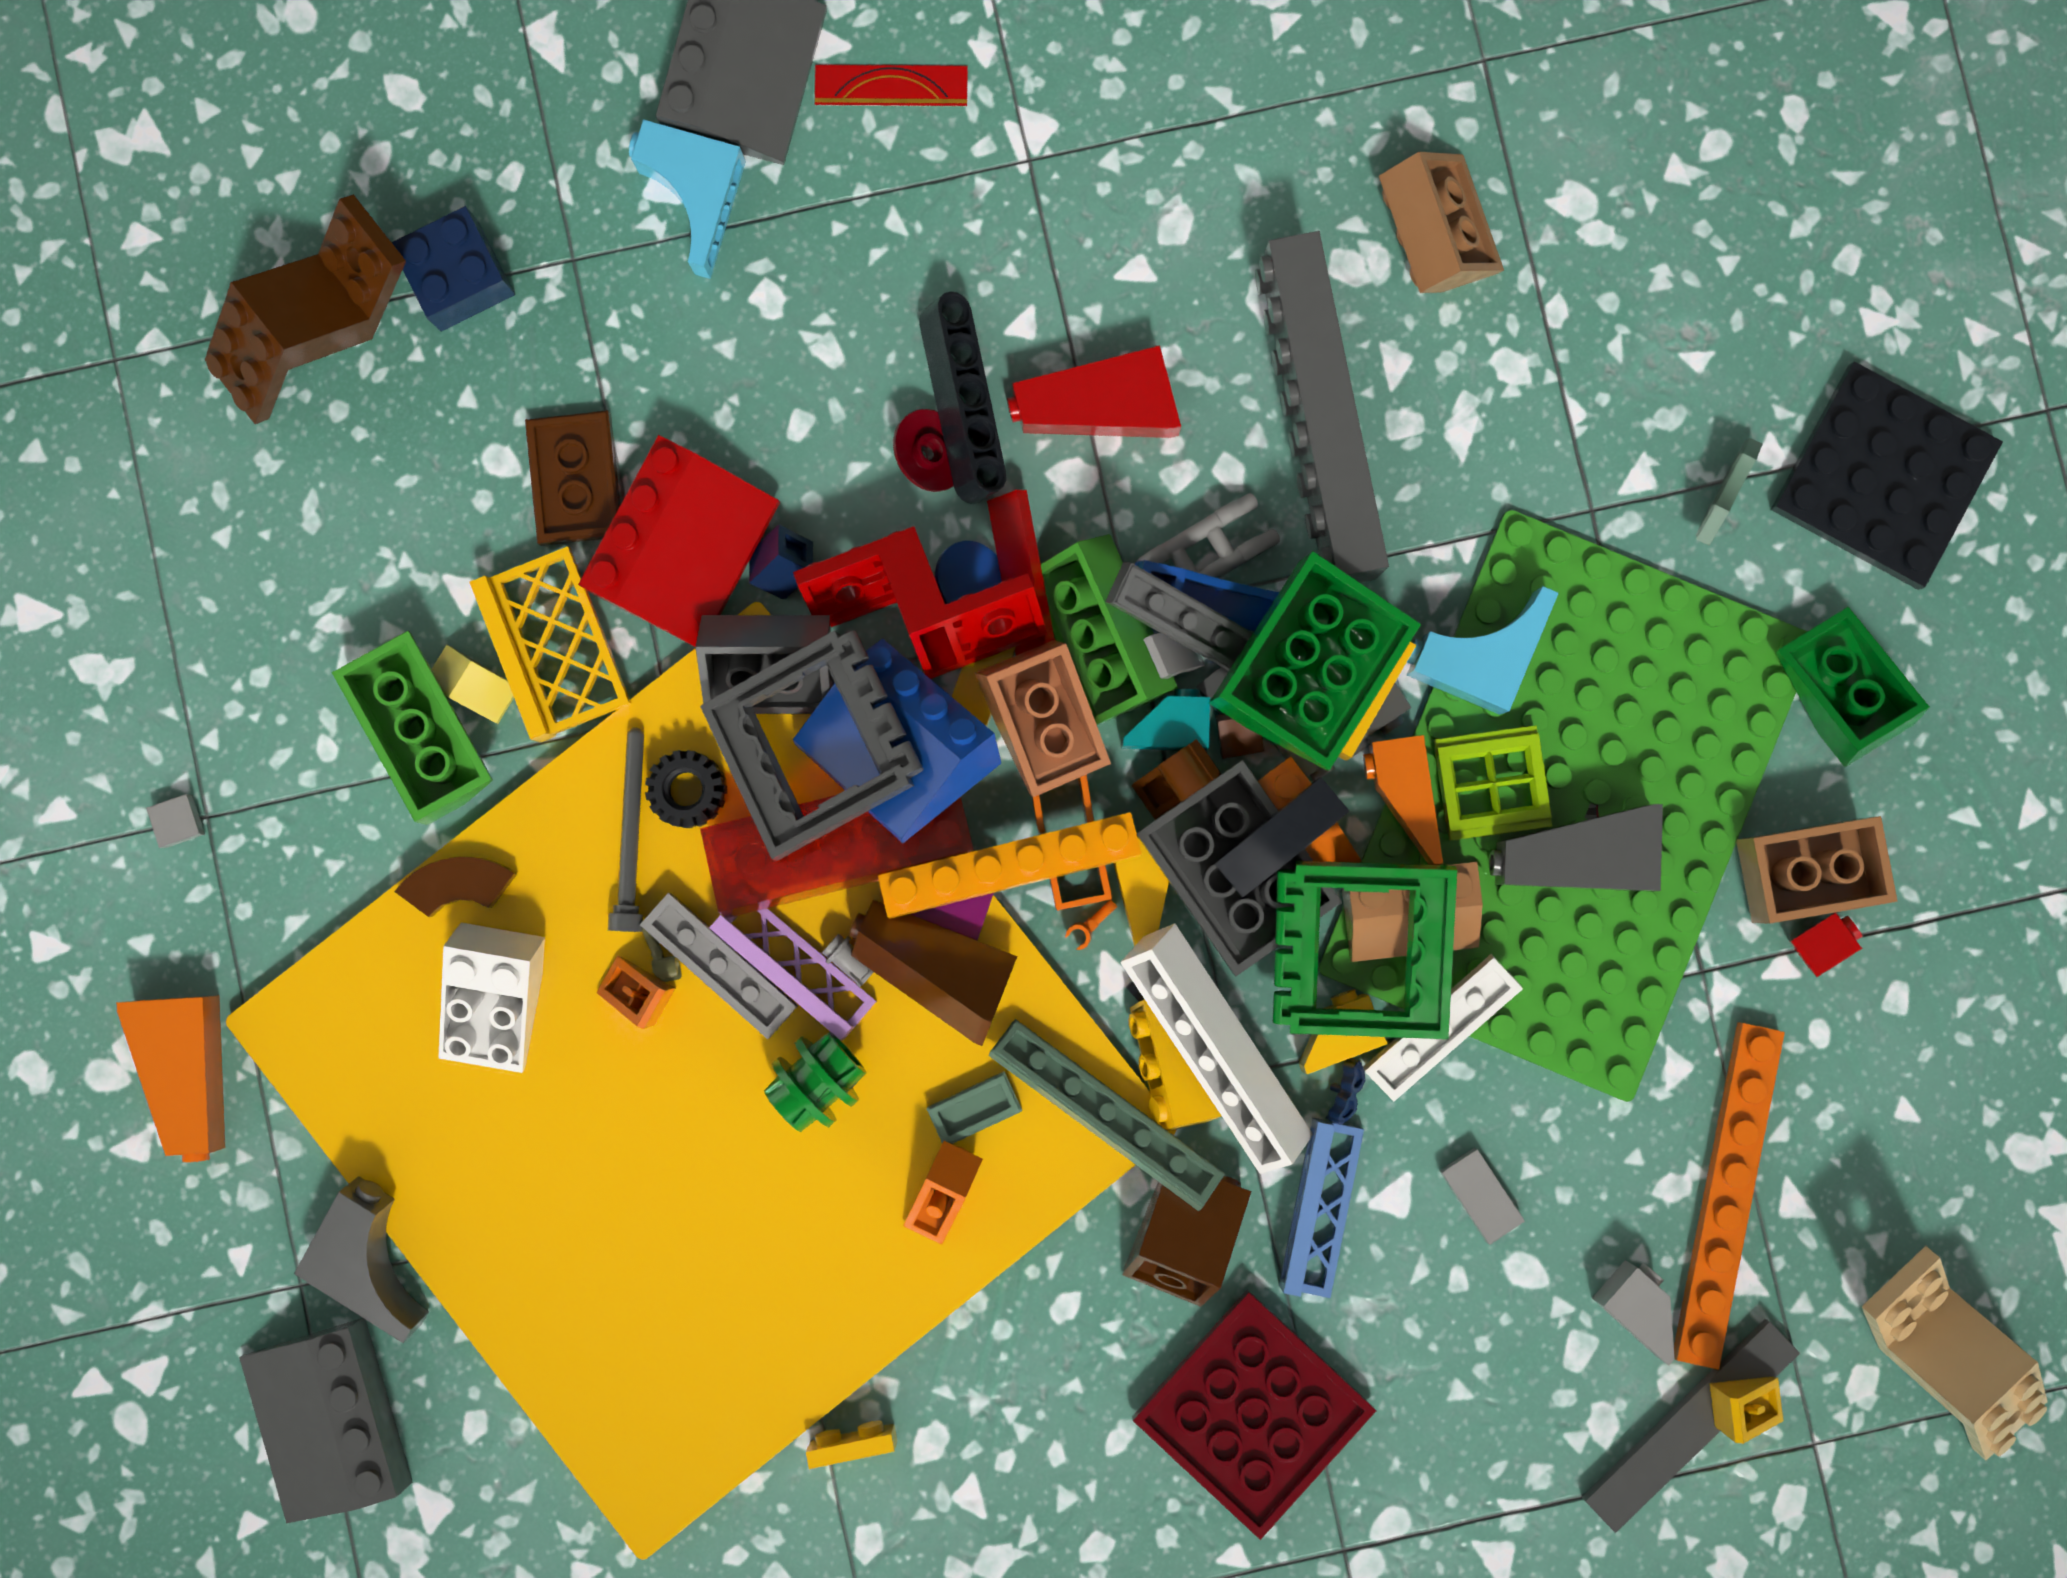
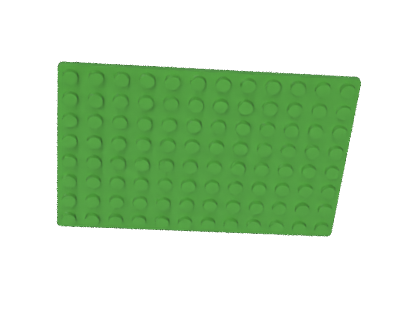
M1509 510L1503 514L1453 637L1474 638L1495 633L1509 625L1521 613L1532 593L1544 586L1558 592L1509 712L1499 715L1432 687L1412 737L1424 735L1443 864L1441 865L1477 862L1483 903L1479 947L1453 950L1451 989L1492 954L1521 984L1523 989L1469 1037L1612 1097L1629 1102L1636 1095L1730 860L1736 840L1739 837L1796 694V690L1776 652L1808 631L1517 511ZM1537 725L1552 815V826L1449 841L1434 740ZM1524 751L1493 755L1496 778L1528 774ZM1485 757L1453 761L1456 784L1488 780ZM1529 782L1498 787L1501 810L1533 805ZM1489 788L1458 792L1461 815L1493 811ZM1384 804L1360 863L1428 865L1388 806ZM1590 804L1598 805L1599 816L1644 805L1663 804L1661 891L1495 885V876L1490 875L1489 857L1491 850H1496V842L1587 820L1585 816ZM1343 905L1318 965L1320 974L1404 1009L1407 956L1350 962Z

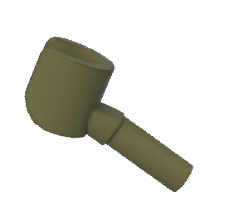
M642 928V933L652 953V970L654 975L664 982L680 979L682 973L679 960L675 956L664 958L659 942Z

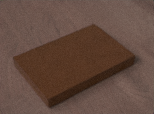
M606 410L526 419L525 426L537 544L545 546L603 539L621 505L611 413Z

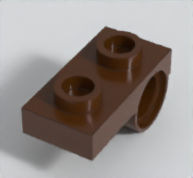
M1196 739L1131 786L1156 820L1216 779L1221 773Z

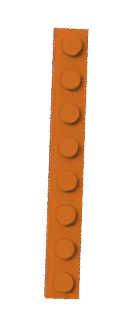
M1737 1022L1674 1342V1358L1677 1361L1717 1370L1720 1367L1785 1034L1783 1031Z

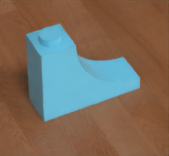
M643 119L639 133L634 132L629 145V156L632 157L631 160L639 174L661 183L684 205L691 228V247L688 263L695 275L711 279L746 163L741 148Z
M1544 586L1532 593L1521 613L1509 625L1495 633L1474 638H1456L1430 631L1421 640L1415 638L1412 643L1416 644V647L1407 663L1411 664L1407 676L1501 715L1509 712L1556 601L1558 592Z

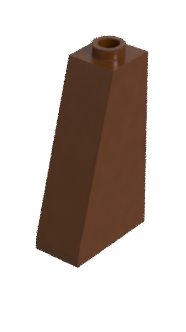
M872 900L866 915L858 913L851 928L849 937L856 939L851 956L973 1043L983 1046L1017 956L911 914L889 919L887 918L885 905Z

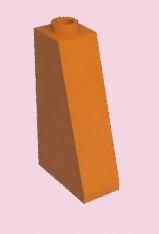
M220 996L116 1002L117 1013L165 1156L182 1155V1162L210 1160L211 1152L225 1148Z

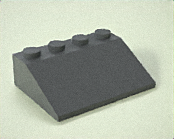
M688 0L656 113L659 123L739 146L743 155L784 165L826 16L827 6L815 0Z
M1243 760L1137 833L1140 841L1235 977L1280 946L1275 943L1276 909L1279 907H1294V903L1277 902L1278 870L1244 897H1241L1214 865V863L1278 811ZM1303 849L1280 869H1295V861L1313 860L1307 851ZM1321 887L1320 917L1342 903L1333 888Z
M360 1318L239 1357L286 1523L353 1511L396 1498L413 1483L366 1319Z

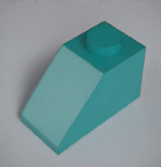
M1176 689L1175 696H1167L1122 739V749L1180 751L1197 739L1204 750L1207 751L1209 749L1210 697H1200V690Z

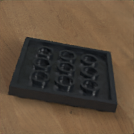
M1854 361L1846 368L1770 510L1920 590L1925 588L2003 441Z

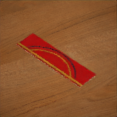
M815 65V105L967 106L968 66Z

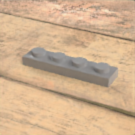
M667 893L640 924L643 929L767 1039L778 1030L798 1007L795 1002L715 934L704 921L672 893Z

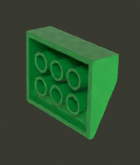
M1312 551L1298 562L1214 693L1209 704L1247 729L1329 771L1421 624Z

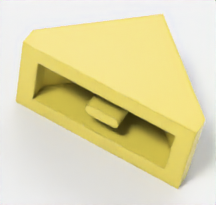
M449 645L445 646L431 669L448 698L497 724L514 699L506 679Z

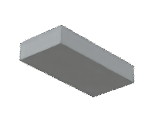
M1475 1147L1439 1170L1487 1244H1492L1525 1222Z

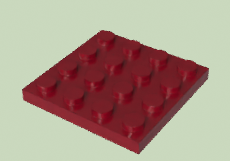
M1247 1289L1132 1416V1421L1261 1540L1377 1410Z

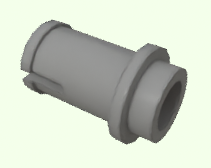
M838 934L822 952L828 958L825 962L830 964L832 961L860 988L874 972L851 956L854 947L849 943L851 938L849 936L843 938Z

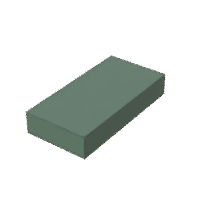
M1005 1071L926 1108L941 1142L946 1141L950 1144L1022 1112L1021 1105Z

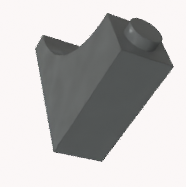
M358 1176L338 1192L294 1274L404 1343L423 1324L429 1311L416 1302L404 1289L389 1260L386 1244V1226L389 1212L395 1199L383 1192L378 1184Z

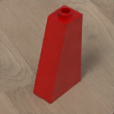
M1160 345L1012 383L1013 397L1006 398L1012 423L1020 421L1023 433L1173 438L1179 436L1181 430V423Z

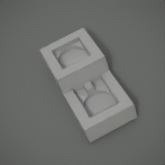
M1162 633L1144 638V642L1161 679H1169L1182 672H1191L1205 666L1201 655Z

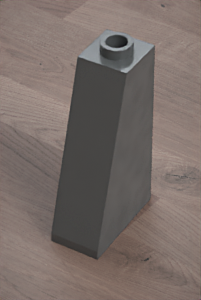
M1663 804L1639 806L1496 842V850H1491L1489 857L1490 875L1495 876V885L1661 891Z

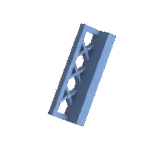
M1312 1118L1310 1130L1313 1136L1308 1141L1279 1287L1283 1293L1301 1297L1303 1292L1331 1298L1364 1129ZM1334 1132L1351 1135L1349 1153L1334 1162L1329 1155ZM1346 1163L1345 1173L1343 1176L1341 1171L1339 1170V1167ZM1334 1171L1342 1182L1341 1193L1325 1204L1321 1198L1324 1179L1326 1175ZM1338 1205L1335 1218L1330 1209ZM1326 1213L1334 1225L1332 1237L1317 1246L1312 1239L1316 1219ZM1330 1247L1326 1260L1321 1252ZM1316 1255H1318L1325 1266L1322 1286L1304 1282L1307 1263Z

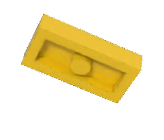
M876 1420L863 1423L857 1427L858 1431L841 1434L840 1429H831L816 1434L815 1440L810 1441L806 1450L809 1469L895 1452L897 1436L894 1423L883 1426L882 1421Z

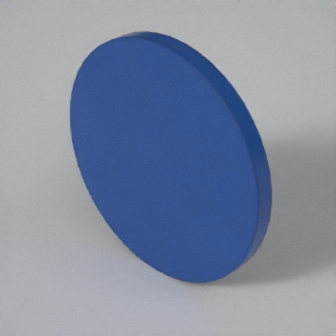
M965 540L952 544L942 552L935 568V580L945 605L958 600L966 594H974L1002 582L997 555L990 548L976 541Z

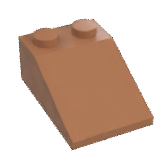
M1052 640L975 672L989 711L1031 797L1038 796L1111 764L1066 643Z

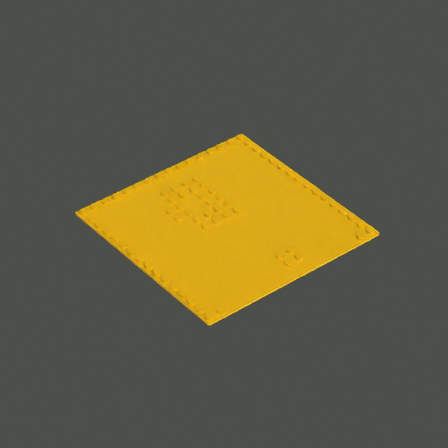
M754 602L738 615L771 614L762 603ZM696 648L630 699L632 704L613 712L237 1008L226 1019L227 1027L348 1184L360 1176L364 1180L378 1184L383 1192L395 1199L387 1220L386 1233L635 1556L641 1560L650 1557L1135 1166L1129 1159L988 1056L1015 1019L1152 1119L1149 1110V1100L1151 1098L1149 1089L994 894L978 941L1015 955L1017 959L983 1046L973 1043L874 972L860 988L877 1002L842 1041L857 1057L867 1072L853 1087L859 1101L850 1107L838 1098L830 1106L837 1120L829 1128L816 1120L802 1132L797 1131L778 1113L764 1092L778 1076L772 1066V1063L778 1057H782L793 1065L802 1057L794 1044L800 1037L803 1036L814 1044L830 1032L799 1004H797L798 1007L778 1030L767 1039L682 962H680L682 977L666 982L676 989L654 1026L645 1029L637 1027L596 993L617 956L654 975L652 970V953L642 932L607 931L608 913H613V905H618L627 733L631 728L637 727L644 732L635 906H639V914L643 915V920L667 893H672L710 927L720 915L724 917L747 891L828 959L822 954L823 950L838 934L843 938L849 936L858 913L866 915L872 900L884 904L877 875L912 867L921 841L961 854L934 819L902 843L867 811L778 861L771 859L700 707L703 704ZM756 714L804 816L819 809V804L845 791L794 744L793 738L811 714ZM690 750L707 756L718 765L719 770L725 776L724 785L727 786V794H724L723 800L726 802L723 808H719L717 811L718 815L714 819L708 820L707 824L701 827L682 828L663 822L657 814L652 812L650 809L652 805L649 800H646L645 792H648V786L645 785L646 777H651V767L653 764L658 765L661 762L659 758L662 756H669L673 754V751ZM692 773L680 774L671 784V796L677 804L690 806L701 797L702 783ZM453 857L487 859L500 863L517 873L516 877L492 908H487L475 901L459 900L444 906L433 917H427L394 892L406 878L430 863ZM748 904L732 924L744 934L762 933L761 914ZM767 920L768 932L780 931ZM460 923L545 937L543 975L526 1066L523 1073L438 1058L443 946ZM787 936L768 937L769 954L777 962L795 960L792 940ZM850 937L849 943L854 946L856 939ZM763 938L751 939L763 949ZM659 943L663 950L664 958L674 956ZM799 947L800 960L813 959ZM819 963L801 965L802 983L808 989L827 988L825 968ZM795 965L783 966L796 977ZM832 975V987L844 986ZM852 991L833 992L834 1011L848 1022L864 1002ZM828 993L816 994L828 1005ZM1005 1071L1021 1105L1022 1112L953 1143V1145L962 1147L983 1160L942 1244H939L904 1227L903 1225L942 1145L926 1108ZM1177 1129L1170 1130L1168 1132L1174 1135Z

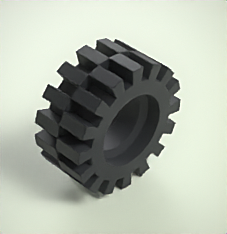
M690 750L673 751V754L669 756L664 755L659 758L661 762L658 765L653 764L650 769L652 772L651 777H646L645 785L648 786V792H645L646 800L650 801L652 812L657 814L663 822L682 828L701 827L707 824L708 820L714 819L718 815L717 811L719 808H723L726 802L723 800L724 794H727V786L724 785L725 776L719 770L718 765L707 756ZM683 773L696 775L702 783L701 797L690 806L677 804L671 796L670 789L673 780Z

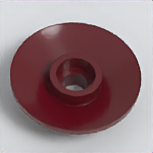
M919 409L909 413L898 423L893 437L894 455L900 470L909 481L926 491L941 492L954 487L938 411Z

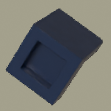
M778 524L757 545L750 559L749 583L780 599H786L798 587L793 572L813 563V541Z

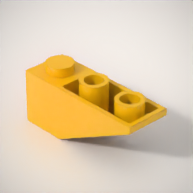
M1145 999L1131 1006V1014L1128 1020L1132 1036L1138 1041L1141 1053L1139 1069L1143 1079L1148 1081L1151 1094L1149 1110L1153 1121L1167 1131L1206 1123L1222 1117Z

